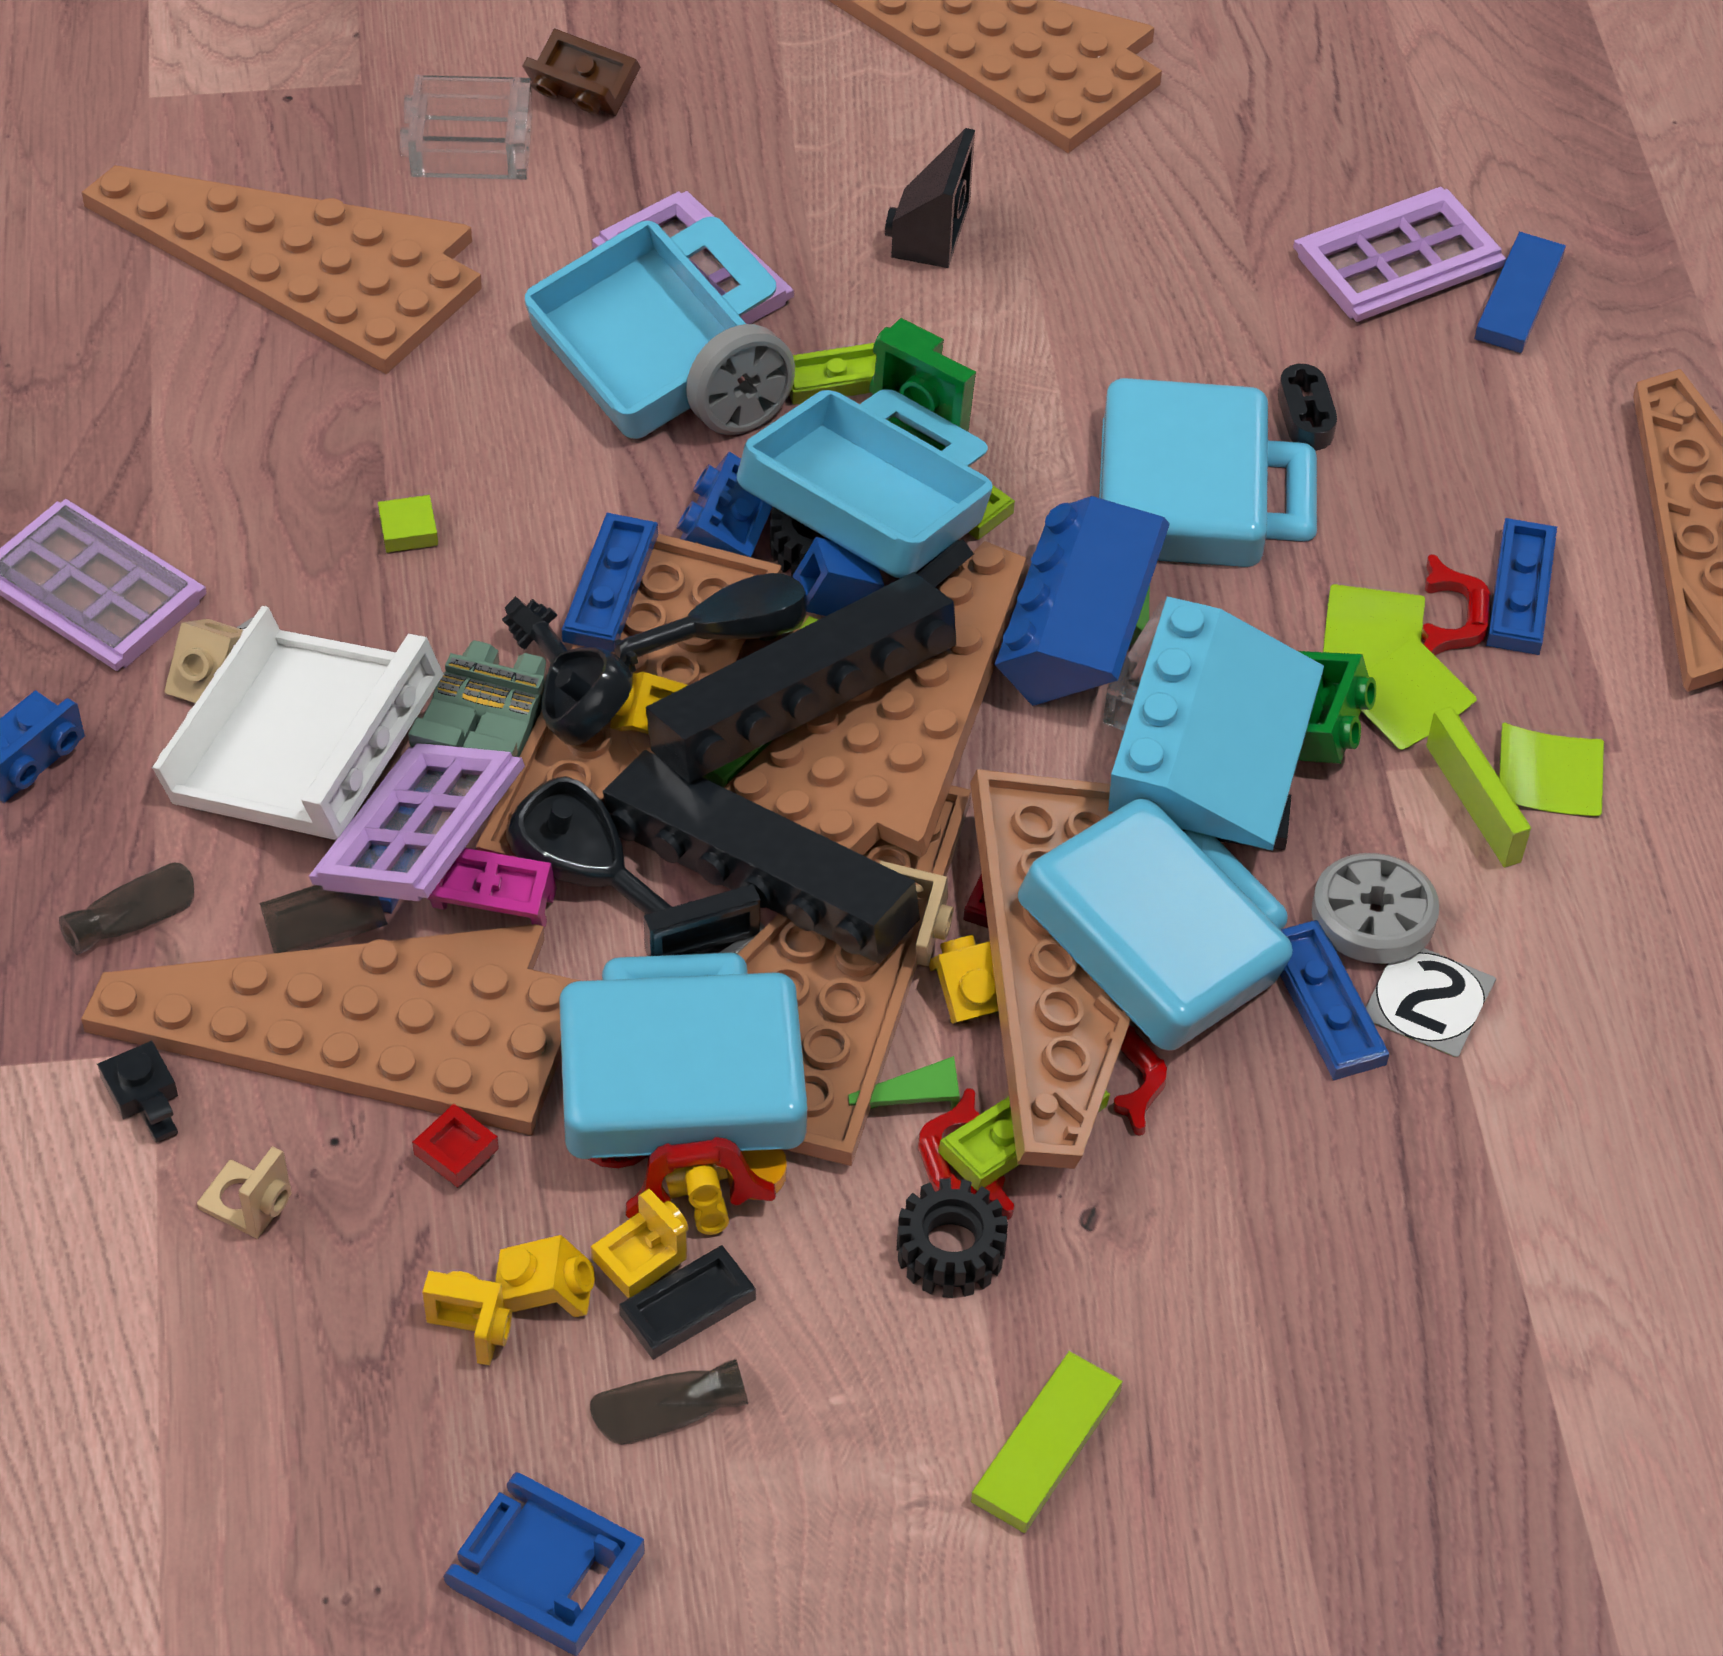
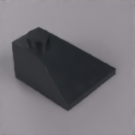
M965 128L904 188L898 208H889L885 224V236L892 237L891 258L949 268L970 205L975 139L974 129Z

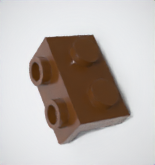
M555 28L538 60L527 57L522 65L532 81L531 86L540 94L552 99H556L558 95L571 99L577 107L588 113L598 114L600 110L613 116L617 115L641 68L638 61L633 57Z

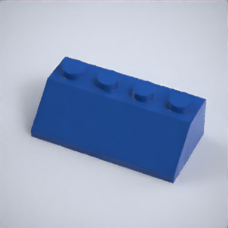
M1094 496L1072 503H1062L1050 510L1045 519L1044 529L1036 551L1032 555L1031 565L1023 587L1018 594L1009 626L1003 635V642L994 664L1032 706L1118 681L1170 525L1165 517Z

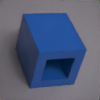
M819 537L814 539L793 574V578L802 584L806 592L807 612L827 616L884 586L883 578L877 567L833 541Z

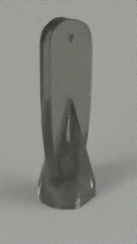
M174 862L142 875L102 896L88 908L71 911L60 916L59 926L62 935L73 952L79 955L90 950L101 939L118 937L134 932L180 913L190 907L194 901L192 874L183 864Z
M732 1359L721 1363L710 1371L693 1370L667 1374L598 1393L590 1401V1411L599 1431L611 1442L624 1445L682 1428L707 1417L720 1407H740L749 1404L737 1359Z

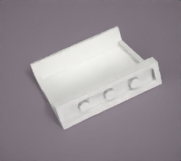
M261 606L248 627L242 632L240 639L221 667L215 672L214 677L196 704L189 710L166 748L162 750L152 769L172 804L337 840L355 816L444 674L427 637L408 634L397 652H391L280 630L269 607Z

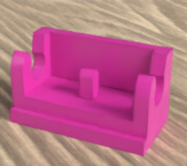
M464 848L427 899L430 900L432 907L445 910L447 903L528 917L531 919L532 925H541L545 928L547 924V916H545L546 902L553 903L557 888L551 863Z

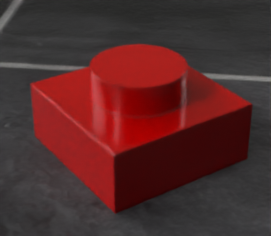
M452 1104L412 1141L414 1155L457 1188L499 1149L498 1136L456 1104Z

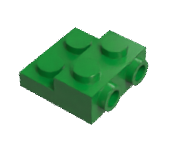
M900 318L891 327H885L877 336L873 347L876 363L875 373L869 386L870 393L874 395L880 390H894L969 432L976 371L942 355L943 338L903 318ZM893 416L888 419L891 423L941 451L946 448L943 444Z
M1298 651L1324 665L1298 761L1341 764L1346 749H1356L1359 745L1361 738L1359 715L1362 709L1371 710L1376 700V682L1373 677L1368 675L1363 654Z

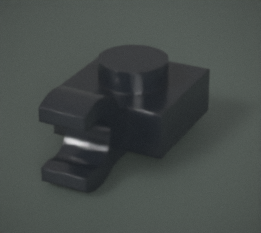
M149 1041L97 1064L100 1077L123 1120L140 1113L156 1143L178 1134V1130L171 1119V1116L174 1114L168 1100L178 1096L176 1084L153 1041Z

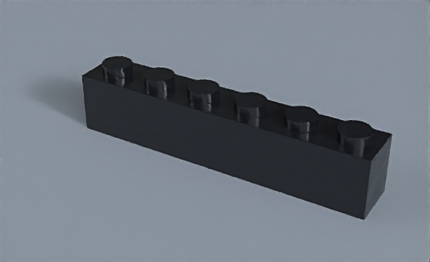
M913 572L647 706L646 714L651 751L687 782L691 783L957 645L954 601Z
M644 750L603 790L606 808L613 819L619 837L623 840L635 841L655 851L665 861L670 863L677 862L699 873L706 881L713 885H723L733 890L754 884L760 898V908L767 907L787 917L799 928L805 931L812 930L836 942L848 953L860 954L880 964L920 920L915 880L703 777L689 783L657 755L647 750Z

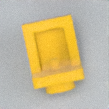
M969 935L941 943L942 954L930 959L929 968L930 971H938L951 1023L954 1024L999 1012L990 941L976 945L974 936Z
M647 1189L638 1196L639 1213L591 1245V1259L628 1299L647 1288L687 1259L686 1232L688 1231V1224L685 1217L672 1202L666 1201L663 1203L650 1189Z
M562 1235L500 1249L495 1282L502 1285L504 1308L517 1312L557 1302L575 1318L587 1315L590 1292L595 1281L594 1266L585 1255Z
M428 1271L422 1291L426 1322L475 1331L474 1341L477 1363L490 1366L496 1345H506L512 1322V1310L504 1308L501 1283L479 1280L476 1276L462 1271H452L448 1274Z

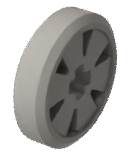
M743 324L719 333L701 349L690 368L686 386L690 408L710 429L724 435H740L764 425L781 409L791 392L795 377L793 355L789 347L771 330L760 325ZM740 376H743L745 380L739 384L737 380Z
M1379 853L1354 854L1332 863L1320 875L1312 901L1313 921L1318 920L1334 948L1350 958L1369 963L1399 962L1419 953L1430 942L1439 915L1438 895L1426 875L1402 859ZM1370 904L1380 905V912L1370 910Z

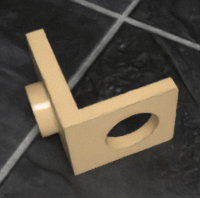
M210 619L181 622L165 693L196 703L214 677L217 669L221 667L231 652L233 645H236L244 630Z
M880 861V864L915 880L919 884H916L917 898L928 900L916 942L917 964L929 966L936 938L946 940L952 922L954 907L946 905L948 900L947 877Z
M272 1146L255 1170L234 1160H229L198 1200V1209L258 1239L271 1220L282 1212L291 1195L284 1152ZM244 1183L239 1189L242 1209L226 1207L221 1201L223 1192L233 1184Z

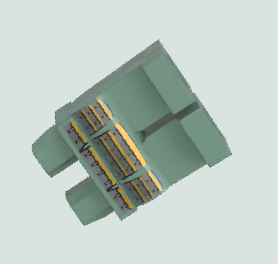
M476 640L469 644L462 656L450 653L445 664L446 671L435 688L433 698L423 718H416L408 734L410 747H414L416 743L505 751L511 752L513 757H519L542 711L541 702L547 677L546 660L540 656L524 653L518 656L513 668L498 665L500 662L498 650L491 644ZM466 774V781L475 783L480 775Z

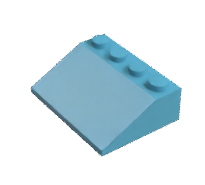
M1167 596L1111 773L1108 811L1115 812L1135 799H1148L1156 803L1180 829L1273 851L1322 678L1324 665L1220 608Z

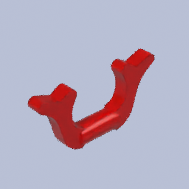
M1435 554L1429 555L1426 567L1429 576L1426 578L1425 591L1427 593L1439 591L1461 593L1467 599L1468 609L1467 622L1461 628L1445 629L1431 623L1424 624L1422 639L1425 643L1423 645L1436 656L1446 650L1472 647L1484 640L1488 630L1490 600L1488 586L1477 577L1448 568Z
M1129 1025L1120 1050L1143 1074L1145 1082L1134 1092L1116 1096L1114 1098L1113 1110L1116 1113L1127 1116L1134 1133L1141 1136L1145 1133V1114L1150 1105L1165 1088L1167 1067L1164 1060L1160 1059L1136 1033L1135 1028Z
M971 1088L965 1089L960 1102L952 1110L925 1123L919 1133L917 1150L920 1151L929 1181L935 1192L939 1191L940 1179L951 1178V1189H960L961 1181L952 1174L949 1163L938 1150L940 1141L945 1136L980 1115L974 1109L976 1093ZM1003 1175L984 1188L990 1191L989 1203L998 1199L1003 1207L1002 1216H1006L1007 1220H1009L1013 1216L1014 1203L1003 1191L1005 1182ZM971 1186V1193L976 1194L977 1191Z
M715 1137L712 1140L676 1145L666 1143L659 1146L650 1155L643 1186L634 1197L626 1202V1216L632 1218L639 1213L638 1196L647 1189H650L663 1203L666 1201L671 1202V1198L662 1186V1181L667 1174L672 1173L674 1169L716 1164L729 1170L733 1177V1183L730 1188V1201L733 1205H740L749 1198L773 1201L776 1198V1189L774 1183L760 1178L750 1169L739 1147L726 1138Z

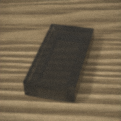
M313 885L259 903L274 953L316 949L388 925L380 897L323 890V887L320 885Z

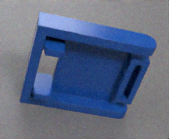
M516 1472L507 1482V1489L515 1498L526 1504L521 1508V1503L499 1492L457 1553L459 1562L465 1568L457 1564H451L443 1576L444 1581L456 1592L564 1651L578 1656L645 1554L644 1539L535 1480ZM596 1561L609 1568L583 1610H581L579 1604L570 1598Z

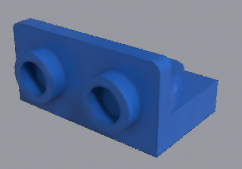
M728 452L716 468L709 464L705 467L693 488V492L700 496L696 503L692 501L687 506L676 528L683 532L680 539L693 543L698 542L705 546L747 557L752 556L773 506L745 491L739 485L737 472L741 458Z
M35 690L0 718L1 802H7L21 789L32 785L40 773L61 756L69 754L79 741L85 737L77 703L67 698L59 705H56Z

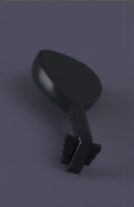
M783 573L752 576L717 591L691 610L687 617L623 640H615L614 654L624 661L633 674L636 671L635 664H638L637 657L693 637L720 640L754 638L764 641L771 640L779 636V634L791 632L801 627L807 612L806 592L799 581Z
M515 596L504 608L507 615L502 618V621L509 626L508 630L513 634V638L517 641L519 647L526 650L534 640L551 663L541 702L545 723L565 744L577 746L585 743L609 723L628 699L632 689L633 674L623 660L605 649L579 647L567 650L549 625L557 617V613L550 607L547 608L542 603L539 604L534 599H531L526 605Z
M567 776L553 778L540 784L516 807L507 824L506 838L511 851L517 857L551 863L555 879L593 887L611 885L645 914L672 907L625 868L622 843L609 811L603 801L581 781Z

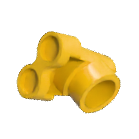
M716 1164L674 1169L672 1173L665 1176L671 1199L688 1195L690 1204L695 1207L694 1219L699 1232L713 1235L722 1232L728 1226V1213L719 1180L728 1178L726 1168L719 1167Z

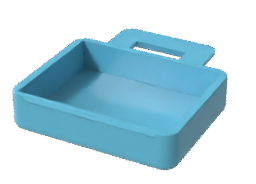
M717 217L702 218L671 238L657 223L641 221L530 287L525 294V305L533 328L623 435L632 439H638L648 435L690 409L686 386L688 374L696 356L719 333L731 327L746 324L740 316L771 298L776 291V281ZM707 248L738 282L739 286L721 296L688 258Z
M1120 378L1113 381L1107 389L1102 428L1099 498L1165 517L1170 525L1158 561L1250 567L1260 562L1266 539L1309 541L1316 536L1317 454L1314 448L1306 443L1268 440V399L1257 388ZM1268 466L1286 468V513L1267 512Z
M889 389L878 391L861 404L836 391H819L749 438L744 446L737 472V481L745 491L896 578H903L913 572L916 573L951 544L976 527L983 519L992 492V482L983 474L969 467L986 454L988 450L987 444L980 438L906 396ZM893 416L943 444L946 448L941 451L891 423L888 419Z
M1140 798L1131 801L1037 858L1029 868L1018 891L1020 904L1150 1038V1041L1164 1050L1180 1048L1273 985L1292 956V944L1281 931L1286 926L1288 920L1285 907L1216 837L1189 830L1182 831L1156 803L1148 799Z
M736 953L618 957L611 959L605 964L602 971V980L576 981L568 984L562 990L559 997L564 1129L565 1144L567 1150L573 1156L580 1159L649 1156L659 1146L666 1143L676 1145L712 1140L715 1137L726 1138L739 1147L740 1151L793 1149L804 1141L807 1132L808 1105L797 991L795 983L787 975L776 972L748 974L745 960Z

